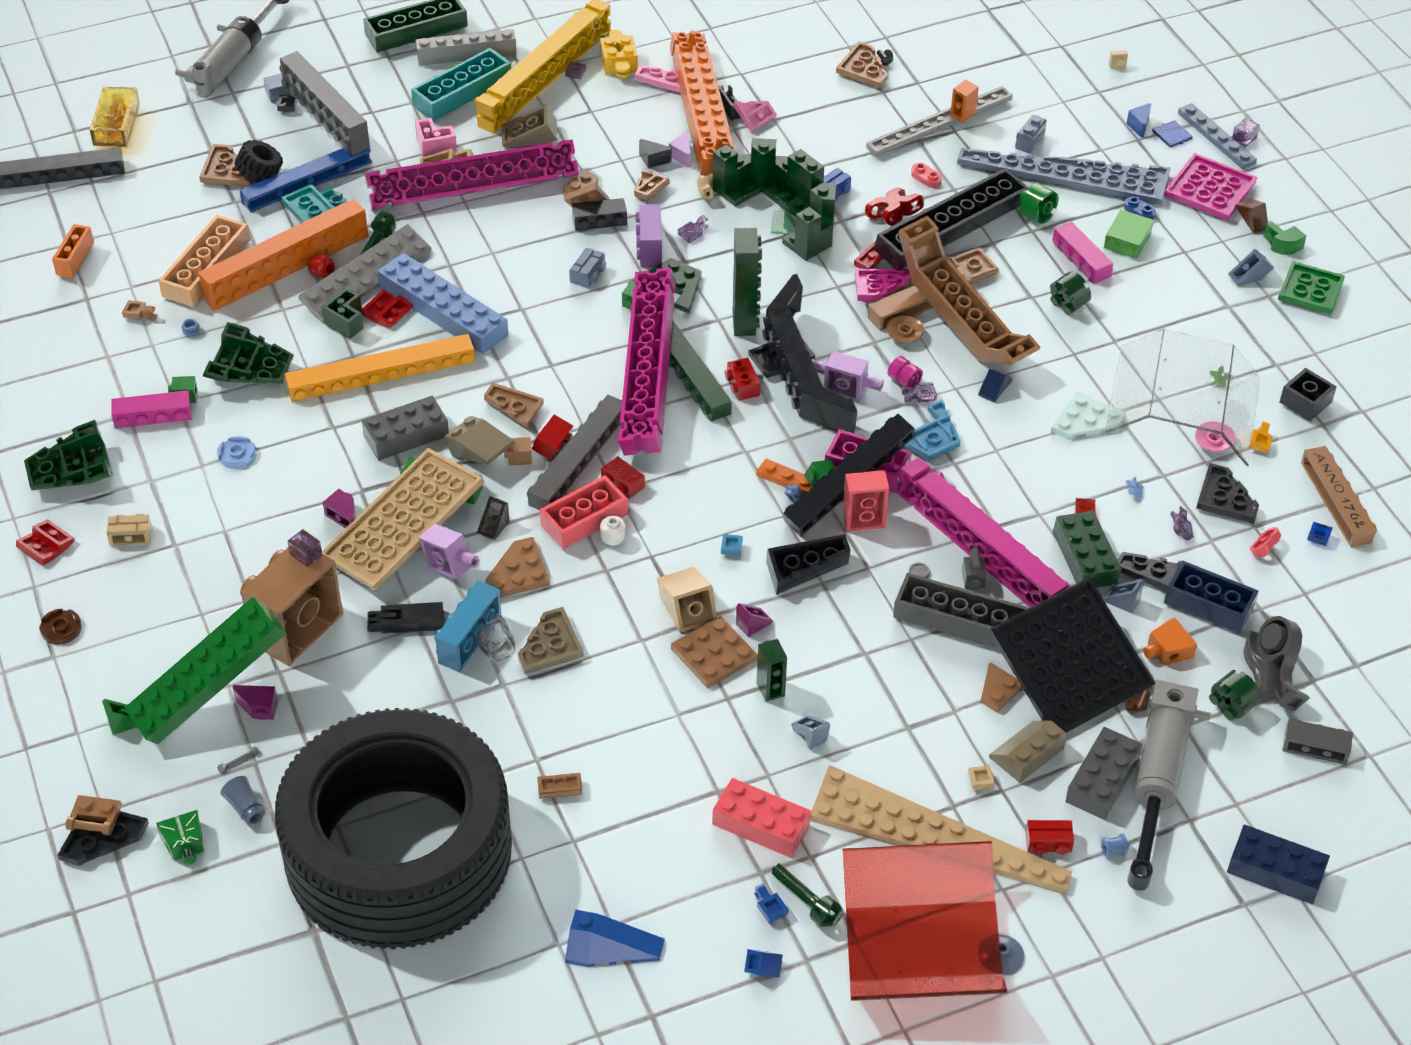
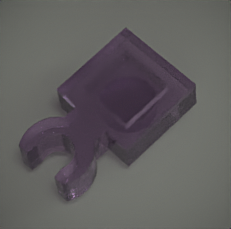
M933 382L914 384V388H902L904 402H911L913 399H917L918 403L936 401L937 399Z

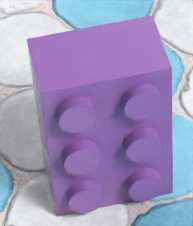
M660 204L639 205V212H636V223H639L636 224V248H640L637 249V260H640L641 267H656L662 263Z

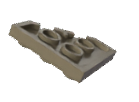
M563 607L543 612L540 622L533 628L525 646L518 652V660L524 674L584 657L583 649Z

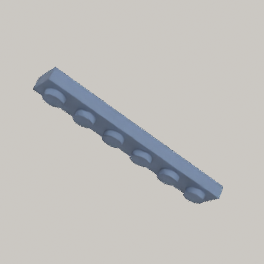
M1193 103L1178 109V114L1242 170L1256 164L1257 158Z

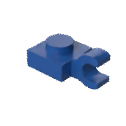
M763 883L755 887L757 892L754 895L759 901L757 908L769 924L788 914L789 909L777 892L770 895Z

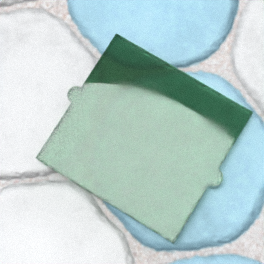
M774 211L771 233L787 235L795 231L796 217L789 211Z

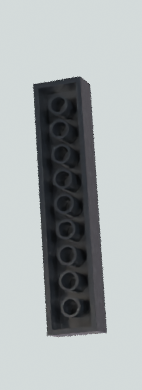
M1004 168L877 234L874 250L899 271L907 266L898 234L900 229L928 216L939 228L938 234L944 247L1020 207V195L1024 190L1027 191L1029 187L1008 169Z

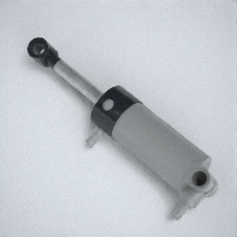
M267 0L251 19L246 16H238L228 26L218 24L217 30L223 32L219 38L186 71L176 69L175 75L183 77L188 83L195 84L199 97H209L215 91V88L223 82L241 60L260 42L262 33L258 25L277 4H286L290 0Z

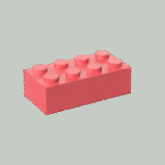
M604 475L539 509L540 525L563 550L600 530V524L604 518L608 516H618L620 518L627 516L628 499Z
M732 778L714 806L712 813V825L790 858L793 857L811 822V810L735 778Z

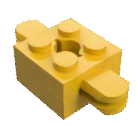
M611 30L608 32L607 38H600V55L605 75L616 74L619 78H626L630 76L631 72H637L638 55L633 35L623 36L620 30Z

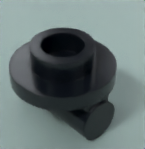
M879 49L876 52L884 66H888L893 61V52L886 49L883 52Z

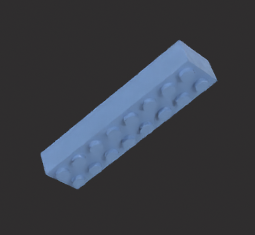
M402 253L377 271L379 287L381 289L387 290L395 297L400 295L413 305L412 309L453 336L469 334L474 349L481 354H484L508 336V320L405 253Z

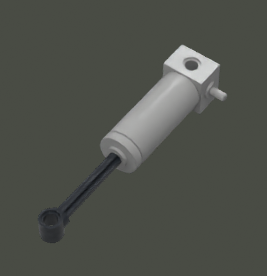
M1157 679L1146 723L1147 732L1134 792L1136 800L1146 807L1137 857L1132 861L1127 878L1129 886L1137 891L1145 890L1150 884L1153 873L1150 857L1159 810L1168 809L1176 802L1191 724L1195 718L1209 721L1211 717L1210 712L1197 710L1198 688Z

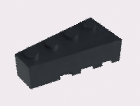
M842 534L768 548L766 563L776 595L849 564L851 550L846 535Z

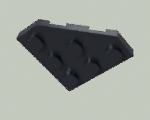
M1209 463L1196 509L1254 524L1259 509L1258 502L1251 499L1248 495V490L1240 481H1236L1232 476L1233 472L1228 467Z
M120 811L111 835H103L102 832L82 829L71 830L57 854L58 859L71 864L82 865L138 842L149 824L148 818ZM79 819V820H81V821H89V822H96V823H103V824H104V822L92 821V820H85V819Z

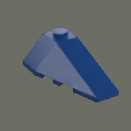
M575 909L569 931L565 963L590 967L595 966L597 963L608 962L609 965H613L619 961H631L632 963L660 960L665 938L598 913Z

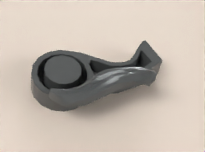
M1274 616L1265 621L1259 633L1249 632L1243 654L1258 686L1257 695L1261 696V698L1276 697L1281 707L1294 712L1310 699L1307 694L1295 689L1292 684V673L1301 649L1303 635L1300 626L1296 622L1281 616Z

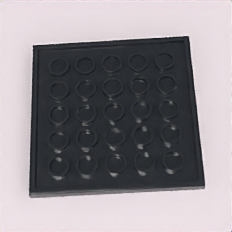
M1090 577L988 630L1042 721H1052L1066 733L1155 685L1151 675Z

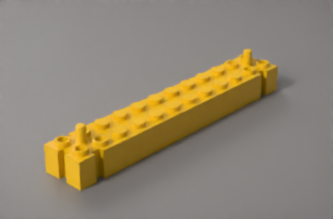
M591 0L585 5V8L575 12L566 23L539 44L523 60L518 62L516 66L509 70L494 85L488 88L486 94L483 93L481 96L476 97L474 102L476 104V111H478V127L495 134L502 128L503 122L510 121L600 41V37L604 38L611 31V20L608 19L611 15L610 4L601 0Z

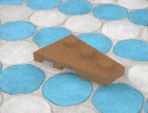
M493 382L484 394L485 401L527 429L544 404V398Z

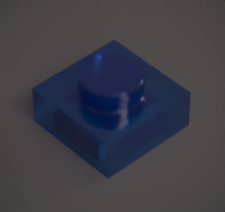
M1313 521L1307 540L1327 546L1333 527Z

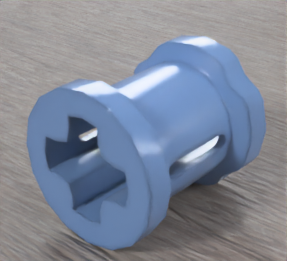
M1119 834L1118 837L1110 839L1106 837L1101 838V850L1105 857H1110L1111 854L1119 852L1123 854L1128 853L1129 844L1125 834Z

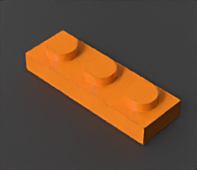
M765 458L756 471V476L786 488L787 485L792 486L795 484L802 490L801 494L812 489L803 473Z

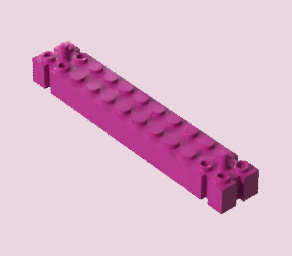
M573 139L560 141L556 147H553L552 143L386 169V174L380 175V171L365 173L367 189H372V193L369 194L371 210L385 208L386 203L390 202L393 207L556 180L559 177L558 175L561 174L563 178L575 177L579 174L577 160L572 161V156L575 154Z
M671 268L656 269V273H650L649 270L635 272L634 284L636 288H633L620 415L622 429H619L618 443L624 456L637 455L640 450H645L646 453H656L662 450L660 434H663L675 301L673 294L676 289V281Z
M919 457L901 467L900 479L903 482L899 484L898 495L908 504L912 502L915 510L970 557L971 549L974 547L978 548L979 555L984 556L986 571L1029 608L1070 588L1066 580L1058 576L1039 557L1032 554L1023 544L1013 538L1009 532L1000 527L995 520L987 516L982 509L974 505L968 497L961 494L955 486L948 483L944 479L942 472H931L930 466Z

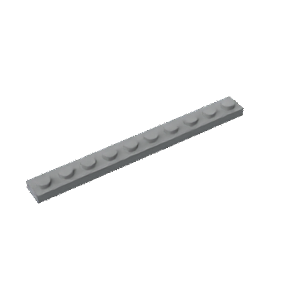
M1004 86L979 95L976 113L973 116L1011 101L1013 94ZM950 107L866 142V148L877 157L961 121L950 116Z

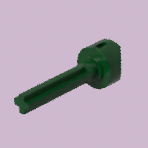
M381 211L374 217L371 222V228L374 232L361 254L378 244L383 237L387 238L394 233L396 223L392 214Z
M780 863L776 867L773 866L771 874L811 908L809 916L818 926L828 927L835 926L840 921L843 909L830 895L819 898ZM830 910L835 913L833 916L829 913Z

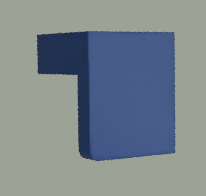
M747 949L744 972L759 976L779 977L783 954Z

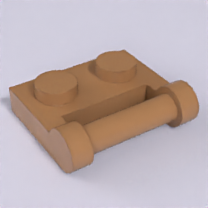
M78 795L70 817L66 820V830L82 829L102 832L103 835H111L122 807L121 801ZM79 819L99 821V822H104V824H103V823H96V822H89V821H81V820H79Z

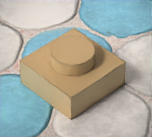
M1111 51L1109 67H1126L1128 51Z
M989 765L968 768V776L973 790L994 788L995 782Z

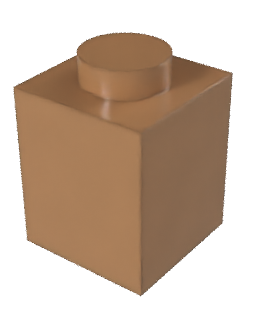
M531 437L511 438L515 444L504 452V458H508L509 465L532 464Z

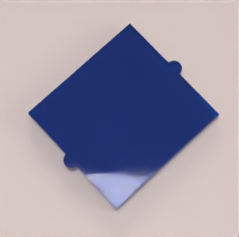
M1175 120L1162 123V125L1152 129V132L1170 148L1183 144V142L1193 138Z

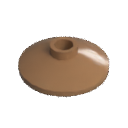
M897 316L887 324L889 336L903 343L917 341L924 332L923 324L911 316Z

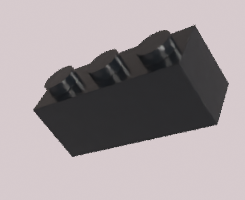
M624 198L572 203V218L575 231L627 225V209Z

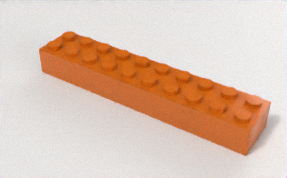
M353 198L198 272L203 300L216 311L307 267L309 259L315 254L330 256L369 237L365 209Z

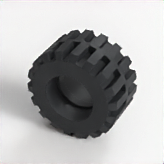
M247 140L241 146L234 164L236 170L244 178L258 183L278 175L283 164V158L279 151L270 146V144L263 141Z

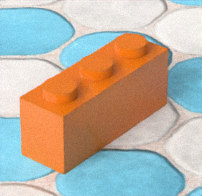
M73 224L52 258L56 275L69 278L75 276L94 244L91 227Z

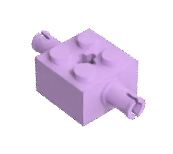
M836 351L832 352L827 363L812 359L816 372L824 375V388L846 398L852 397L853 401L859 403L866 387L879 392L882 391L884 380L869 376V361Z
M434 524L418 537L429 568L457 580L470 568H476L479 565V556L473 555L468 551L465 543L466 539L459 532L457 533L447 527Z

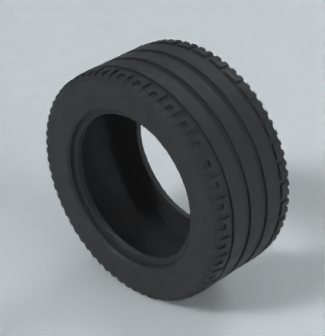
M386 708L384 711H380V709L371 713L368 711L366 714H357L356 717H348L345 721L341 720L337 725L329 726L328 730L324 729L321 731L320 735L314 736V740L308 741L306 743L307 746L300 749V753L294 756V761L289 763V768H286L285 775L282 776L281 784L278 786L275 801V825L285 874L292 894L300 908L305 911V914L314 923H318L321 929L324 928L329 934L333 933L336 938L341 937L345 942L349 940L354 945L357 943L361 944L362 947L370 946L374 949L376 947L381 949L401 947V949H406L407 946H411L413 948L416 947L415 945L421 944L423 946L427 942L433 943L436 939H444L446 935L450 936L454 934V931L461 930L462 926L469 925L472 919L475 920L479 913L482 914L485 911V907L491 904V899H495L496 893L500 891L501 884L504 883L511 859L512 835L508 792L505 777L497 757L494 756L487 743H484L481 737H477L474 731L471 732L470 728L467 726L463 727L462 723H456L454 719H447L446 716H439L435 712L428 713L427 710L422 712L419 709L409 710V708H404V710H399V708L390 710ZM409 791L430 795L448 804L461 817L456 830L441 846L429 854L403 863L374 864L360 861L344 854L329 841L335 826L348 811L367 799L390 792Z

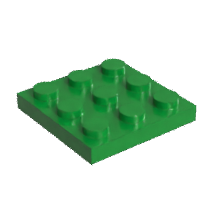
M1292 261L1278 300L1331 315L1345 275Z

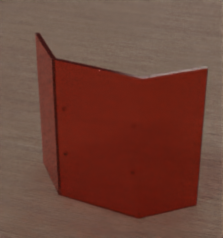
M992 841L842 849L851 1001L1007 993L1002 971L995 903Z

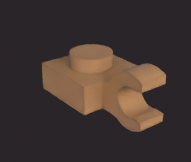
M132 300L127 301L122 311L123 318L138 320L144 316L150 321H155L158 314H154L156 307L146 306V302Z

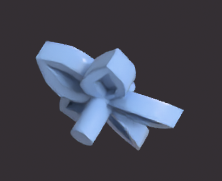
M1136 476L1131 481L1126 480L1125 482L1130 487L1128 493L1141 499V490H1143L1144 486L1137 484Z

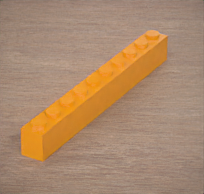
M469 334L459 335L285 373L286 385L291 402L472 363L475 362L474 347Z

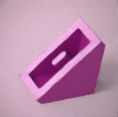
M738 603L736 606V625L747 637L757 633L773 622L762 608Z

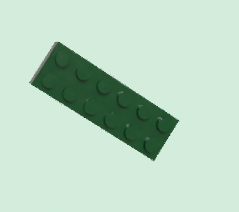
M427 0L363 18L365 36L377 53L414 43L416 39L431 38L468 27L467 10L460 0Z
M734 228L732 303L734 336H756V328H760V319L757 317V315H760V303L757 304V302L761 301V292L758 290L761 287V276L758 275L762 273V264L759 262L762 260V248H758L761 247V235H757V228Z

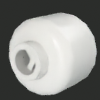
M618 516L604 518L600 524L601 540L608 545L622 543L626 537L624 520Z

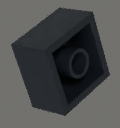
M1305 367L1283 386L1279 403L1305 419L1312 421L1333 402L1337 386Z

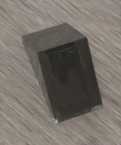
M489 496L477 530L478 534L496 540L510 521L508 502Z

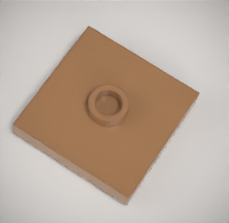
M980 247L949 259L956 268L960 267L971 278V284L999 273V268Z

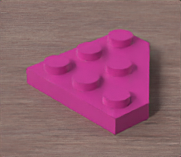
M855 269L857 301L865 303L877 301L909 285V270Z

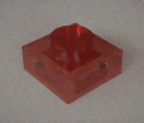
M1076 498L1075 513L1093 510L1095 512L1096 499Z

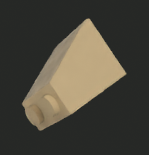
M695 567L657 578L660 597L680 633L703 626L717 618L712 585Z

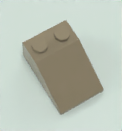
M547 104L502 124L503 147L535 146L552 143L557 140V119Z
M474 416L465 418L463 423L452 428L444 436L452 456L487 465L515 444L513 439L486 420Z

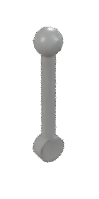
M252 747L249 752L229 763L219 764L217 767L218 772L225 773L228 767L250 755H257L259 749Z

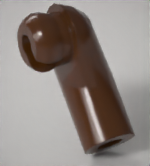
M1142 691L1137 701L1133 698L1131 701L1127 699L1125 701L1126 710L1130 713L1146 710L1151 693Z

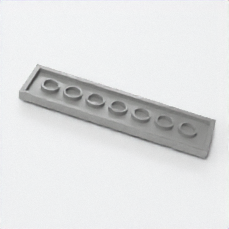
M407 224L299 294L298 299L324 323L321 307L347 287L360 294V298H362L379 286L377 273L379 269L402 253L418 261L430 253L432 247Z

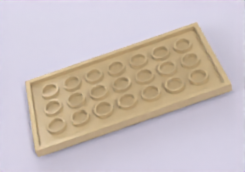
M427 448L321 553L334 560L336 568L376 591L421 546L418 537L434 524L441 526L485 483L484 479L478 474Z

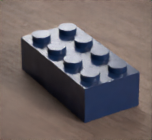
M1182 560L1167 587L1164 603L1241 634L1255 607L1259 590Z
M1244 824L1233 851L1227 873L1314 904L1330 855Z

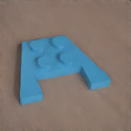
M943 400L928 405V412L936 420L916 428L915 437L904 446L927 461L960 447L961 441L954 425L950 421V415L945 409Z

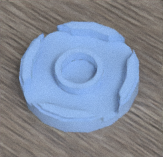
M230 437L228 441L220 443L217 448L218 460L228 468H243L254 461L256 446L247 437Z

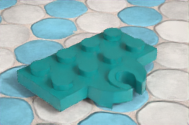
M312 184L281 197L285 207L301 223L347 202L346 197L343 198V194L334 191L333 188L320 193Z

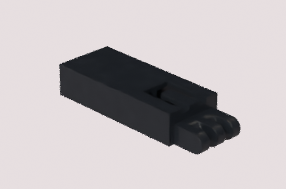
M443 602L381 605V611H369L367 613V631L385 634L442 629L444 626Z

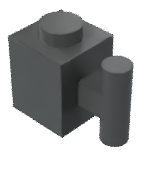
M976 547L971 549V557L963 558L962 575L964 588H985L987 574L984 556L979 555V549Z

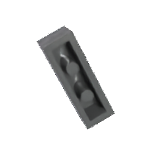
M1289 718L1284 732L1282 751L1347 765L1351 753L1353 732Z

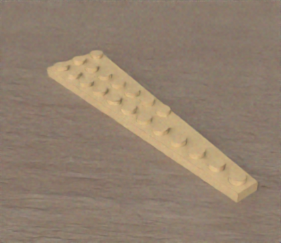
M831 765L827 769L811 811V821L1059 893L1066 894L1072 871Z

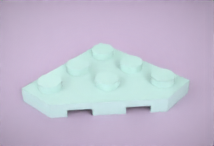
M1076 392L1051 426L1050 432L1066 439L1075 438V435L1101 434V431L1111 430V432L1119 431L1126 421L1128 414Z

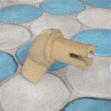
M713 173L707 176L701 175L697 179L698 191L703 199H712L714 197L713 189L711 188V185H713Z

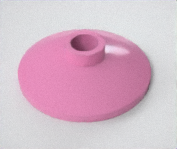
M1205 423L1199 426L1195 432L1196 442L1208 451H1225L1234 442L1231 430L1219 423Z

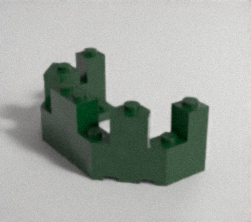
M752 138L751 154H738L728 145L714 151L713 190L735 207L761 192L796 218L795 231L784 236L782 243L805 261L832 246L836 183H824V165L802 149L789 156H776L777 139Z

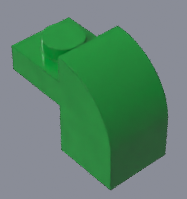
M1271 221L1266 224L1263 237L1272 244L1270 250L1278 254L1290 255L1304 249L1307 235L1296 226L1284 231Z

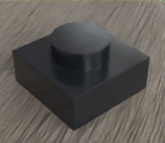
M279 95L277 110L294 112L297 102L296 97Z

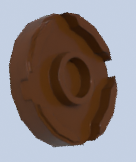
M55 609L43 616L39 630L42 638L48 643L55 645L65 644L74 640L82 630V622L79 615L73 610Z

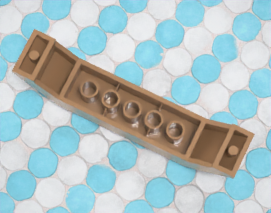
M928 216L898 231L912 283L978 361L1012 365L1040 350V345L1030 334L1024 336L1012 333L947 258L938 234L939 228Z

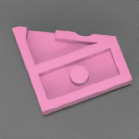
M737 101L733 104L750 132L777 116L769 101H749L747 103Z

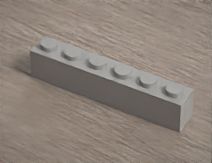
M514 29L415 40L419 66L465 61L488 48H492L501 56L517 55Z

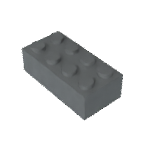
M433 395L361 420L363 435L378 461L442 439L449 433L448 419Z
M1103 727L1068 786L1065 802L1105 820L1140 760L1143 743Z

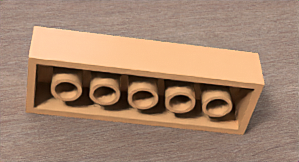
M216 214L158 280L162 297L194 307L202 297L198 272L240 253L250 241L248 224Z

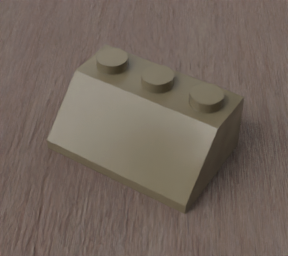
M1032 721L990 753L989 758L1017 782L1021 783L1064 749L1067 733L1052 721Z

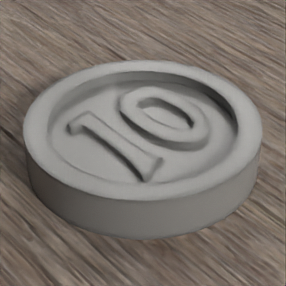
M917 562L909 567V573L927 578L929 568L924 563Z

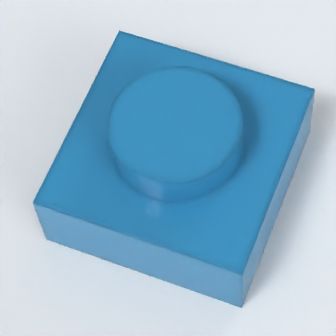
M723 534L721 554L741 556L743 536Z

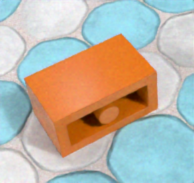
M965 79L953 88L950 116L965 122L976 113L979 86Z

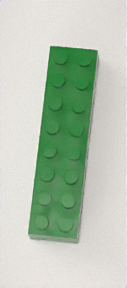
M253 596L124 708L145 740L159 744L287 633L265 602Z

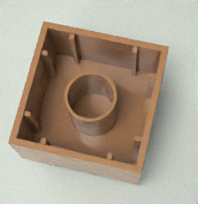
M298 539L285 550H277L270 558L268 566L257 576H249L240 589L243 605L253 596L265 602L287 634L265 653L287 666H290L343 615L335 561Z

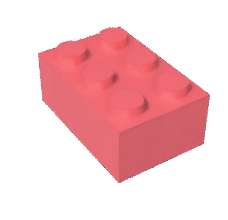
M885 471L845 474L842 515L846 532L885 528L889 485Z

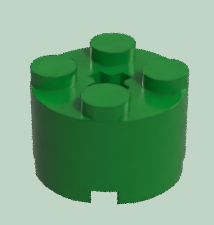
M1035 182L1027 191L1024 190L1021 193L1019 213L1035 222L1044 224L1052 218L1053 214L1051 212L1053 208L1057 209L1059 196L1053 190Z

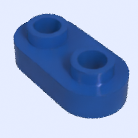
M1135 196L1126 198L1124 209L1127 212L1152 220L1155 219L1156 209Z

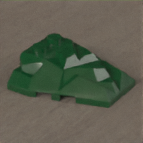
M227 322L221 334V346L214 360H209L203 372V377L221 382L282 384L294 354L275 343L272 345L268 344L263 336H254L250 333V329L245 326Z
M96 420L76 426L71 429L73 433L65 439L59 437L56 439L57 444L51 448L44 447L24 460L31 490L91 484L113 475L108 451Z

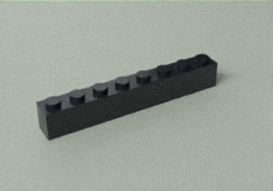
M117 147L0 162V189L125 174L122 149Z
M899 414L890 417L882 428L875 430L866 442H861L851 455H846L837 467L829 470L827 476L816 481L812 489L804 492L796 503L789 505L783 513L785 523L802 537L843 501L845 474L877 471L915 437V428Z

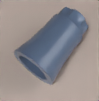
M237 776L229 780L222 787L221 796L235 809L247 825L257 824L263 819L265 811L254 794L246 776Z

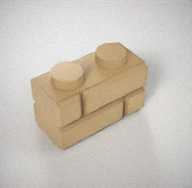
M136 514L108 517L107 538L109 545L148 544L151 542L152 524L149 515Z

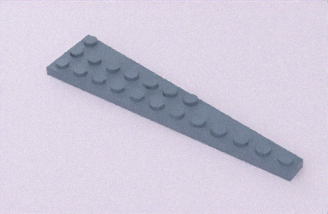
M961 148L957 159V164L994 172H999L1006 168L1012 174L1019 177L1117 197L1128 198L1135 196L1144 202L1159 205L1162 204L1171 167L1149 165V168L1139 167V164L1124 166L1121 162L1106 164L1105 161L1099 160L1093 161L1055 156L1036 158L1032 154H1027V157L1017 156V153L1003 155L999 151Z

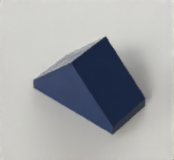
M989 368L978 396L995 403L1013 381V378Z

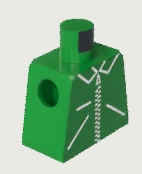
M197 810L156 823L160 839L173 860L183 858L184 863L187 865L197 861L196 854L204 850L201 822Z

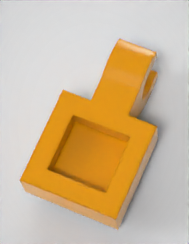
M1262 421L1261 427L1258 430L1254 429L1249 443L1250 448L1267 454L1273 437L1267 434L1270 427L1269 423Z

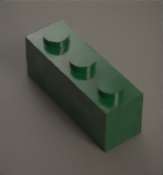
M778 638L764 641L758 644L756 684L765 702L785 697L787 655Z

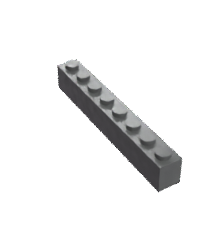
M607 394L598 403L594 412H591L585 423L579 426L576 434L569 438L567 445L558 452L554 461L549 463L545 472L539 475L536 483L529 487L527 491L528 506L539 510L564 496L620 426L622 400Z

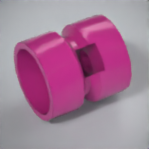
M898 356L891 362L887 374L893 380L900 382L906 389L912 390L921 381L923 371L916 365L911 364L905 357Z

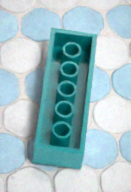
M488 48L411 88L412 105L434 121L486 93L488 88L511 70V62L492 48Z

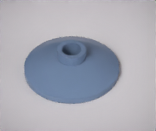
M995 934L982 941L979 946L978 957L982 966L989 972L997 975H1009L1016 972L1022 966L1024 951L1020 943L1008 935Z

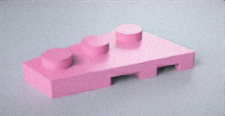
M640 66L635 73L634 80L680 93L676 69L663 71L660 67Z

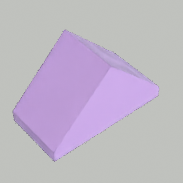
M684 132L671 141L669 147H672V159L686 167H690L688 132Z

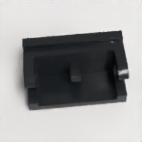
M722 85L718 86L724 110L729 119L732 121L741 118L733 106L737 99L733 95L731 85H728L727 92H724Z

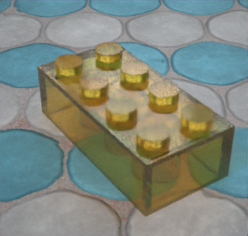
M103 86L89 129L93 146L127 147L140 106L137 87Z

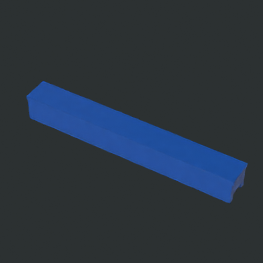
M342 148L239 190L241 203L251 213L281 200L282 196L309 184L315 187L371 164L372 160L369 155L371 149L352 156Z

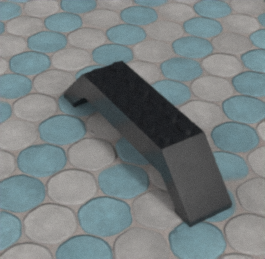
M793 274L766 309V317L763 318L765 329L762 330L763 338L768 342L769 353L774 356L775 367L780 368V379L782 382H785L786 393L788 396L790 395L792 408L796 409L798 416L837 432L841 429L855 434L858 411L852 397L846 398L822 386L794 321V315L797 312H801L803 286L798 274Z

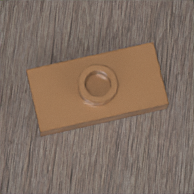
M581 773L537 777L539 799L583 795Z

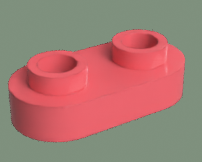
M917 163L912 166L911 175L919 182L930 188H936L941 185L942 176L937 171L924 163Z
M1277 527L1264 531L1253 543L1250 550L1254 557L1262 558L1270 553V549L1280 541L1282 534Z

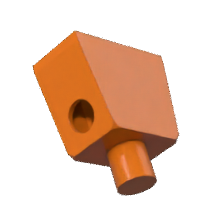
M1174 617L1150 633L1148 646L1143 648V652L1147 659L1157 656L1162 664L1168 665L1193 658L1197 643Z

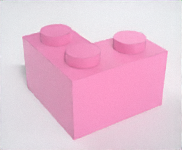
M432 118L415 121L416 137L423 157L451 148L454 153L457 152L456 135L452 125L435 128Z

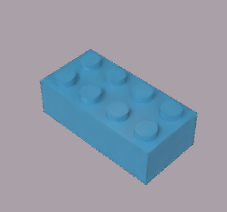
M479 580L473 587H470L467 596L458 603L454 613L448 616L445 625L435 634L434 640L436 642L438 664L457 672L462 670L502 616L500 589Z

